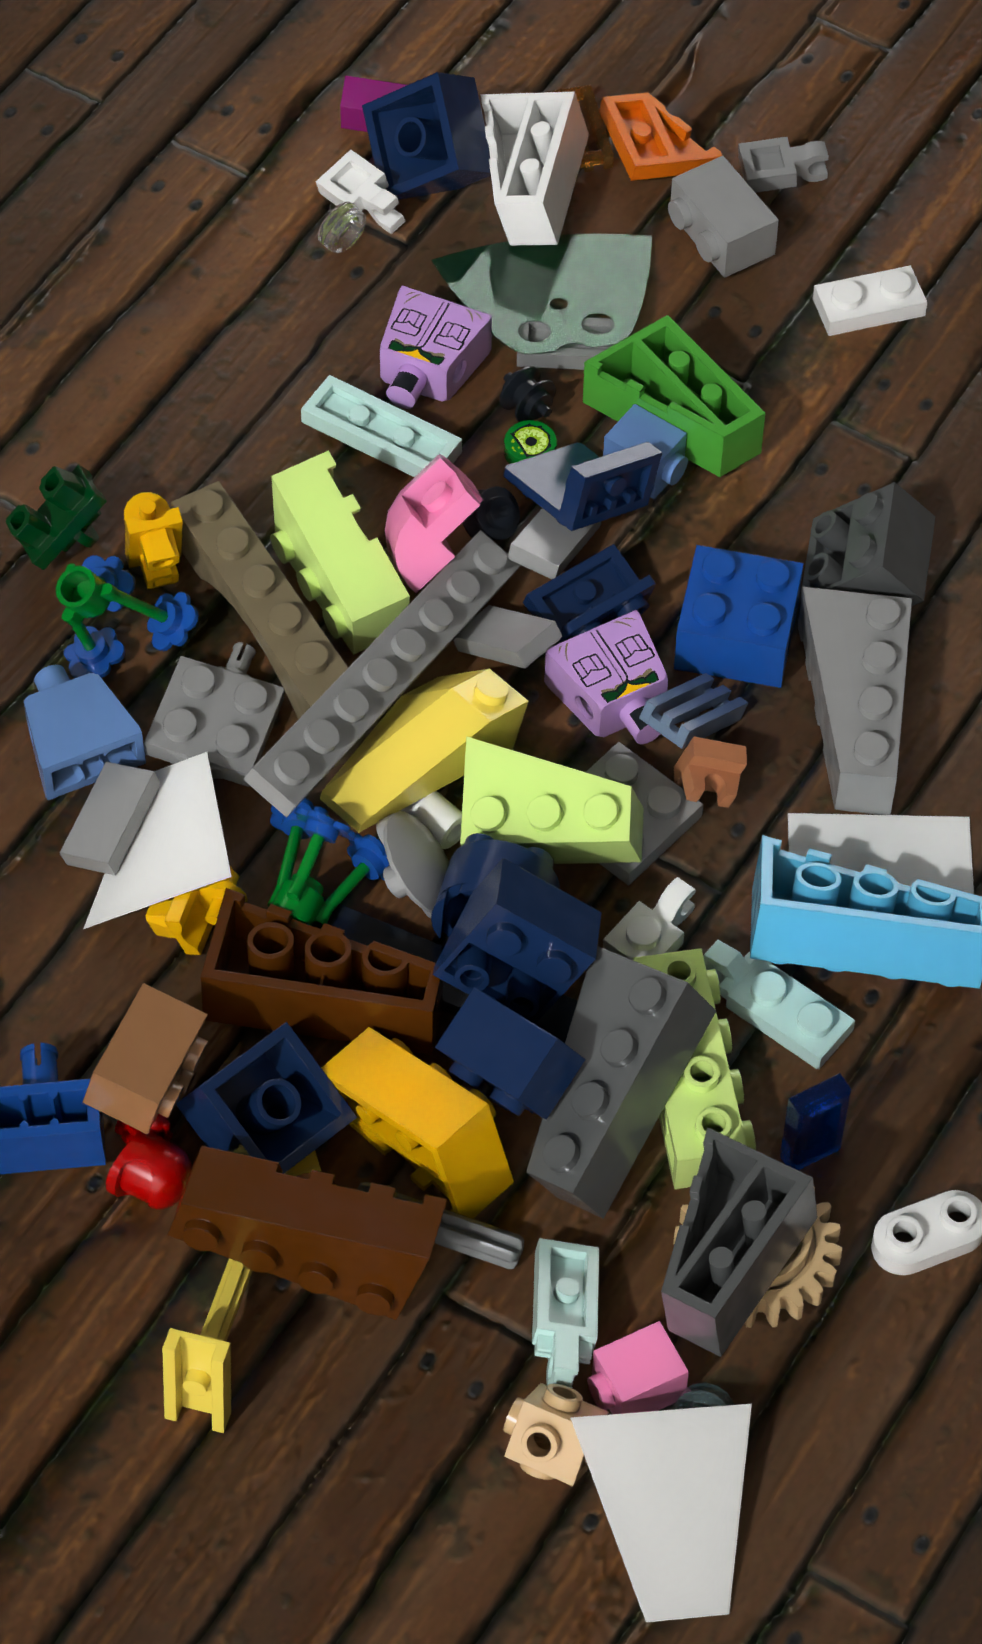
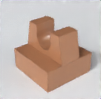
M694 736L674 766V783L678 786H683L686 800L697 802L704 791L717 793L718 806L729 808L737 796L741 773L747 766L746 746Z

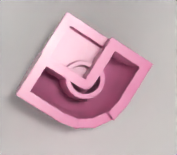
M441 454L437 455L399 492L387 513L385 537L388 552L397 570L415 593L421 590L455 557L445 538L470 516L483 501L473 482L457 466Z

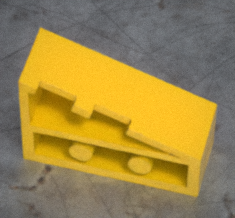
M368 1027L321 1067L357 1116L349 1125L384 1156L392 1149L400 1154L416 1169L411 1174V1180L423 1191L433 1184L449 1198L453 1208L452 1212L474 1218L514 1183L493 1119L496 1116V1111L489 1099L476 1089L468 1091L454 1082L440 1065L436 1063L428 1065L415 1057L401 1040L397 1038L389 1040Z

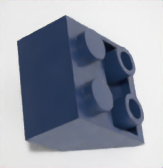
M502 858L469 897L434 966L433 975L467 994H470L475 987L536 1024L596 960L602 912Z

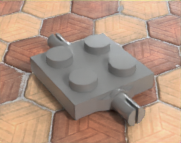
M243 642L234 644L226 667H216L180 656L144 741L145 755L175 764L207 752L213 779H225L249 787V784L243 779L261 758L284 701L285 690L281 686L252 678L246 674L256 652L249 644L246 645L243 652Z

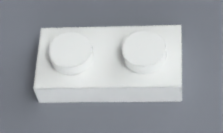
M911 265L814 285L813 301L828 336L926 315L927 300Z

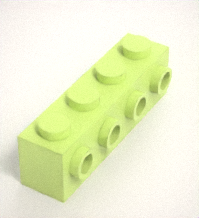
M702 948L633 958V961L688 982L714 1009V1004L720 1003L718 975L715 969L706 970ZM717 1013L714 1014L659 1116L674 1189L691 1187L693 1177L697 1176L704 1152L703 1142L707 1127L756 1150L752 1123L750 1120L741 1121L738 1104L744 1103L741 1074L739 1069L730 1070L726 1054L732 1053L729 1023L726 1018L718 1019Z

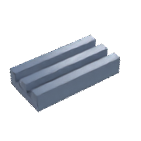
M705 673L647 700L639 719L683 749L688 746L694 736L705 738L740 721L748 702L741 697L729 701L728 697L731 690L724 685L712 689L711 686L714 678ZM711 707L714 708L713 710H711V711H709V712H707V713H705V714H703V715H701V716H698L700 712H702V711H704V710H706V709H709V708H711ZM681 721H684L685 723L682 724L680 728H678L675 725Z

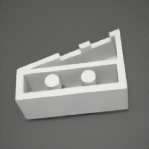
M575 92L480 94L486 121L485 134L490 152L489 165L494 204L510 246L558 245L589 136Z

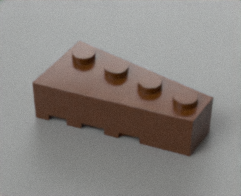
M226 888L201 973L202 1009L204 1013L208 1014L205 1021L275 1031L287 1022L298 1035L352 1042L370 1027L389 1040L392 1038L401 1040L412 1052L432 1054L443 1010V980L433 975L435 962L373 941L368 946L348 939L343 929L326 923L319 929L292 919V911L273 904H270L266 910L245 902V894Z
M201 1146L187 1178L168 1236L184 1241L193 1249L211 1251L241 1262L252 1271L270 1273L292 1281L311 1293L327 1294L351 1303L365 1313L377 1316L383 1315L397 1320L430 1259L447 1199L425 1194L423 1204L395 1198L396 1188L371 1183L369 1192L337 1186L334 1183V1174L311 1170V1173H303L297 1176L282 1174L283 1171L279 1162Z

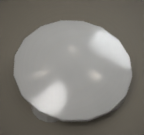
M404 811L390 814L379 820L376 824L377 834L384 845L389 866L383 871L384 881L395 897L403 898L408 895L431 918L449 860L432 832L414 815Z

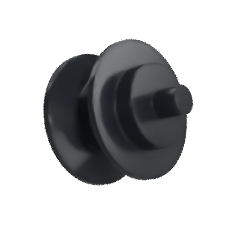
M527 366L513 374L509 372L503 378L505 383L500 394V405L506 410L515 409V418L518 422L537 420L542 416L547 418L552 413L550 407L556 393V386L551 380L540 381L541 374L535 366Z
M499 486L478 490L483 501L462 522L466 532L473 538L481 530L493 541L507 539L512 536L520 521V510L515 497L510 491Z

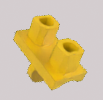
M152 492L139 493L127 502L124 509L125 555L129 568L141 566L147 589L176 583L179 581L176 564L179 563L181 556L183 526L179 507L170 509L167 501L158 494Z
M230 866L232 877L184 893L173 899L170 898L151 905L146 913V921L157 936L176 938L186 954L201 955L211 929L216 924L226 888L245 894L241 888L236 886L239 875Z

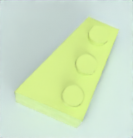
M328 450L271 476L275 533L271 534L270 539L279 560L283 564L290 562L296 571L297 581L304 596L309 601L315 599L322 608L323 618L331 635L335 639L342 637L352 653L356 654L367 649L410 604V595L378 538L369 541L357 524L353 514L360 512L361 508L353 494L342 497L333 478V469L336 468V463Z
M466 736L461 846L464 845L469 835L481 833L492 837L494 840L515 843L525 848H541L552 856L554 864L642 862L644 808L632 786Z

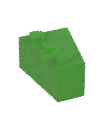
M669 315L664 316L584 362L583 403L616 421H619L634 404L642 407L686 432L685 457L718 477H722L761 454L765 412Z

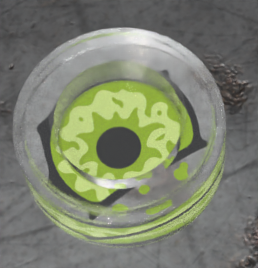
M352 202L339 204L325 217L320 225L317 235L318 241L332 253L346 251L362 235L366 226L365 213Z

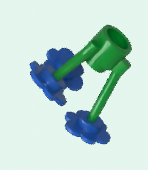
M92 555L84 560L82 566H76L73 563L68 564L65 572L62 573L57 581L56 596L59 602L66 606L62 613V620L71 625L76 633L74 643L68 645L64 650V656L70 662L68 669L71 676L77 678L88 673L98 674L101 678L105 677L110 673L111 665L119 663L125 656V648L120 641L116 640L117 635L114 629L105 627L98 631L93 626H85L83 623L84 618L99 616L106 610L118 612L123 606H126L150 617L147 622V629L153 633V647L164 652L170 649L172 645L178 647L184 645L188 639L187 631L194 628L198 622V610L190 605V596L185 592H178L175 596L165 593L157 599L155 606L131 596L130 594L135 589V578L131 573L123 570L124 563L116 556H110L104 560L100 556Z
M306 798L287 818L273 805L271 806V825L283 831L289 838L276 888L267 904L268 907L270 904L290 910L292 911V919L311 926L315 924L321 928L324 923L327 924L336 907L364 877L371 880L381 878L384 881L383 871L389 866L384 845L376 837L369 834L363 837L353 832L349 826L332 819L325 808L314 807L313 803ZM339 835L347 838L350 842L347 852L355 869L324 902L321 896L324 888L317 880L310 877V873L323 842L335 843ZM311 838L298 871L292 876L301 839Z

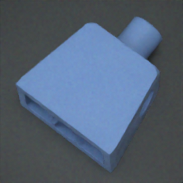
M57 664L47 666L36 674L34 683L39 692L28 695L24 699L28 730L47 800L95 783L105 762L131 767L146 764L143 736L139 725L98 674L88 673L70 680L64 667Z

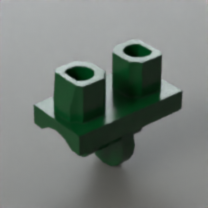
M79 464L72 472L53 466L41 479L39 490L46 501L36 511L26 504L18 505L6 518V524L13 537L23 545L32 564L42 570H45L61 551L67 552L76 541L92 548L99 540L98 533L91 525L101 515L99 509L107 500L92 481L93 476L90 471Z

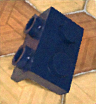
M612 544L529 592L523 604L531 615L556 622L562 634L560 640L554 644L557 645L634 610H637L642 615L650 606L647 601L656 586V582L651 575L639 580L617 547Z

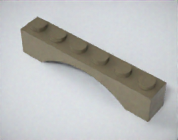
M219 481L172 501L171 508L179 507L183 521L182 553L199 578L216 588L235 608L249 627L277 674L299 720L348 669L347 665ZM377 722L363 735V737L349 750V752L335 765V767L346 763V761L351 757V755L356 751V749L361 745V743L376 727Z

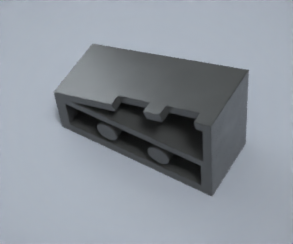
M707 1127L703 1142V1156L697 1176H694L689 1191L690 1202L684 1223L679 1226L661 1294L668 1330L721 1357L818 1216L813 1177Z

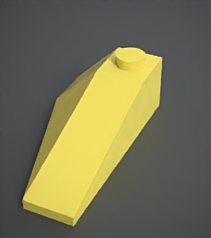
M490 668L437 677L402 695L325 786L321 792L320 800L360 833L390 814L408 807L463 777L466 736L512 750L529 701Z

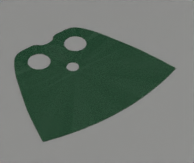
M636 234L560 235L558 245L510 246L509 242L506 241L452 253L431 261L451 290L466 307L492 315L491 334L503 344L523 354L554 352L566 344L578 343L587 347L615 345L629 337L639 318L648 283L652 236ZM554 299H564L568 302V306L561 310L554 309L550 306V302ZM603 314L613 320L614 327L608 333L592 334L583 329L581 322L589 315ZM539 321L550 327L551 334L545 340L534 342L520 337L518 329L526 322Z

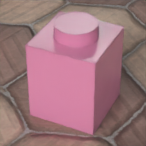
M658 1321L594 1350L592 1376L587 1378V1382L596 1405L604 1410L610 1409L612 1414L659 1411L686 1398L689 1371L661 1322Z

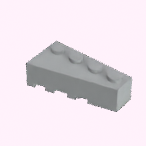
M810 587L802 588L798 630L800 640L804 644L806 654L805 665L808 680L812 684L815 699V715L823 738V754L835 810L891 815L898 771L912 598Z

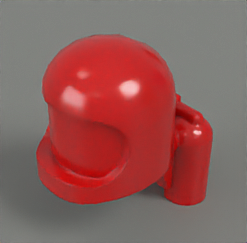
M158 1114L148 1134L118 1120L115 1126V1133L122 1136L126 1146L118 1155L107 1174V1192L116 1197L132 1195L148 1203L150 1208L156 1210L173 1207L180 1201L187 1178L192 1169V1163L185 1150L170 1142L173 1133L170 1132L168 1118Z

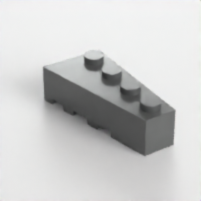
M597 946L596 960L587 969L565 1042L567 1046L586 1060L546 1120L542 1118L526 1172L557 1198L604 1219L716 1010L688 982Z

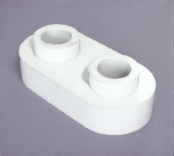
M951 1190L884 1215L876 1224L872 1238L871 1249L875 1261L884 1270L892 1274L910 1275L972 1252L982 1243V1202L971 1193ZM959 1212L964 1214L968 1220L956 1222L948 1214ZM905 1232L910 1234L914 1240L906 1243L901 1242L894 1237V1234Z

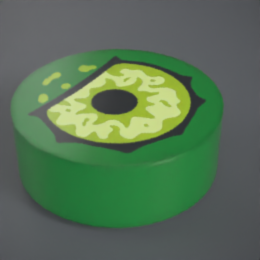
M527 420L518 422L508 429L504 438V456L509 464L557 449V438L554 431L548 425L539 421Z

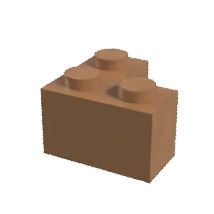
M143 983L96 1066L83 1103L148 1134L158 1114L169 1118L177 1102L186 1096L197 1071L195 1069L208 1044V1040L200 1037L208 1014Z

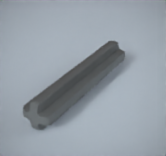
M362 1182L357 1190L369 1192L371 1183ZM398 1192L395 1194L397 1199L423 1204L421 1200ZM444 1209L435 1244L506 1269H514L517 1266L524 1250V1238L521 1235Z

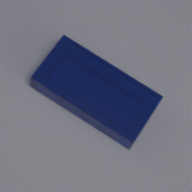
M841 1073L788 1099L780 1157L786 1165L800 1170L841 1149L851 1088Z

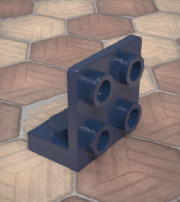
M645 442L599 457L584 444L574 443L506 465L503 476L521 490L523 495L532 499L556 518L558 523L574 531L648 506L662 452L651 443Z

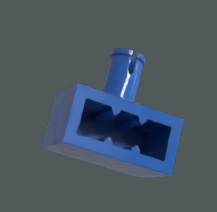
M40 1043V1065H38L37 1058H35V1045L29 1044L20 1050L22 1085L0 1087V1175L106 1165L103 1113L83 1103L91 1079L58 1081V1050L55 1046Z

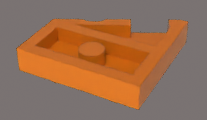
M648 92L602 97L599 113L631 181L678 176L723 156L716 147L706 151L690 138L692 128L679 117L671 115L665 109V106Z

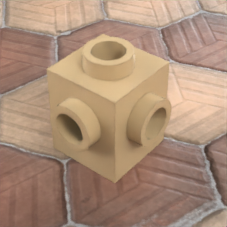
M540 1383L525 1399L517 1397L508 1413L503 1431L510 1434L511 1438L504 1457L520 1463L521 1469L533 1477L543 1480L555 1478L574 1486L589 1467L570 1418L608 1415L609 1412L583 1401L582 1395L568 1386Z

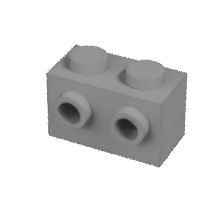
M720 156L672 178L671 201L668 203V212L673 224L678 229L685 230L695 242L703 260L711 262L724 278L775 255L779 220L724 156Z

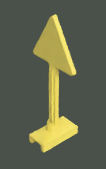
M315 1150L284 1174L297 1176L303 1173H311V1170L321 1171ZM229 1258L200 1335L173 1328L169 1329L162 1348L165 1419L177 1421L181 1408L186 1407L212 1414V1431L225 1432L231 1415V1343L226 1341L252 1274V1270L245 1267L241 1262Z

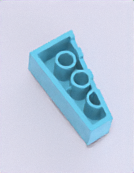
M762 835L752 887L750 959L766 960L774 964L788 963L819 967L833 972L849 971L879 975L888 979L939 983L947 987L962 986L980 989L982 982V896L917 879L911 886L898 883L894 877L887 874L886 869L866 864L863 871L858 872L830 864L832 854L809 848L806 857L780 850L782 840Z

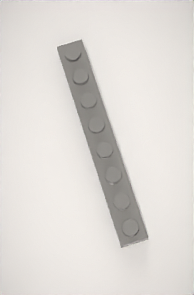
M480 530L253 766L243 780L287 818L503 587L521 565L508 559V554Z

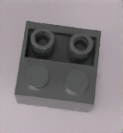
M896 482L866 493L860 498L831 511L822 513L813 518L802 588L810 587L912 598L911 606L923 602L936 516Z

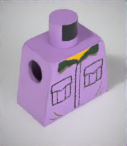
M401 286L380 346V377L385 383L390 384L386 391L389 400L396 406L405 409L412 408L420 395L441 402L450 400L491 351L492 315Z
M637 610L554 645L545 652L544 682L595 736L606 737L627 728L638 744H646L660 735L659 732L643 722L639 717L647 700L668 690V678L641 615Z

